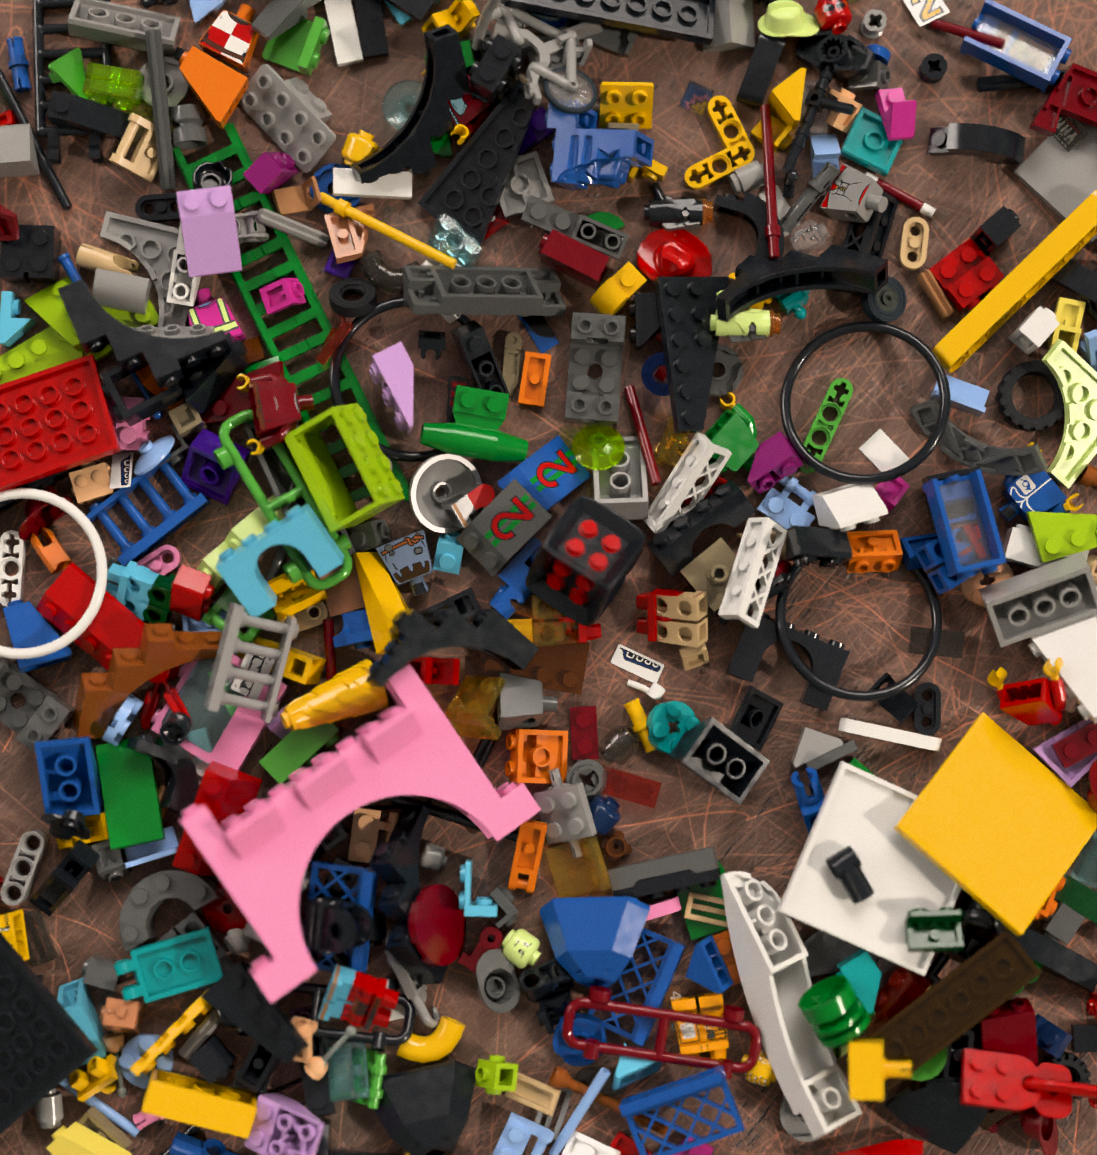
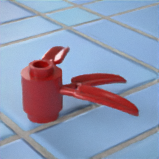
M179 666L163 671L149 679L150 682L155 683L153 690L147 691L140 718L142 729L147 730L151 725L152 717L155 714L160 699L158 690L161 683H163L166 692L163 694L164 699L172 712H183L190 717L177 690L169 685V682H172L178 676Z

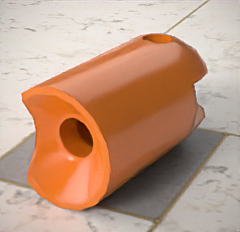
M41 527L42 533L49 544L42 546L34 533L30 536V544L53 575L71 564L72 559L54 533L46 527Z

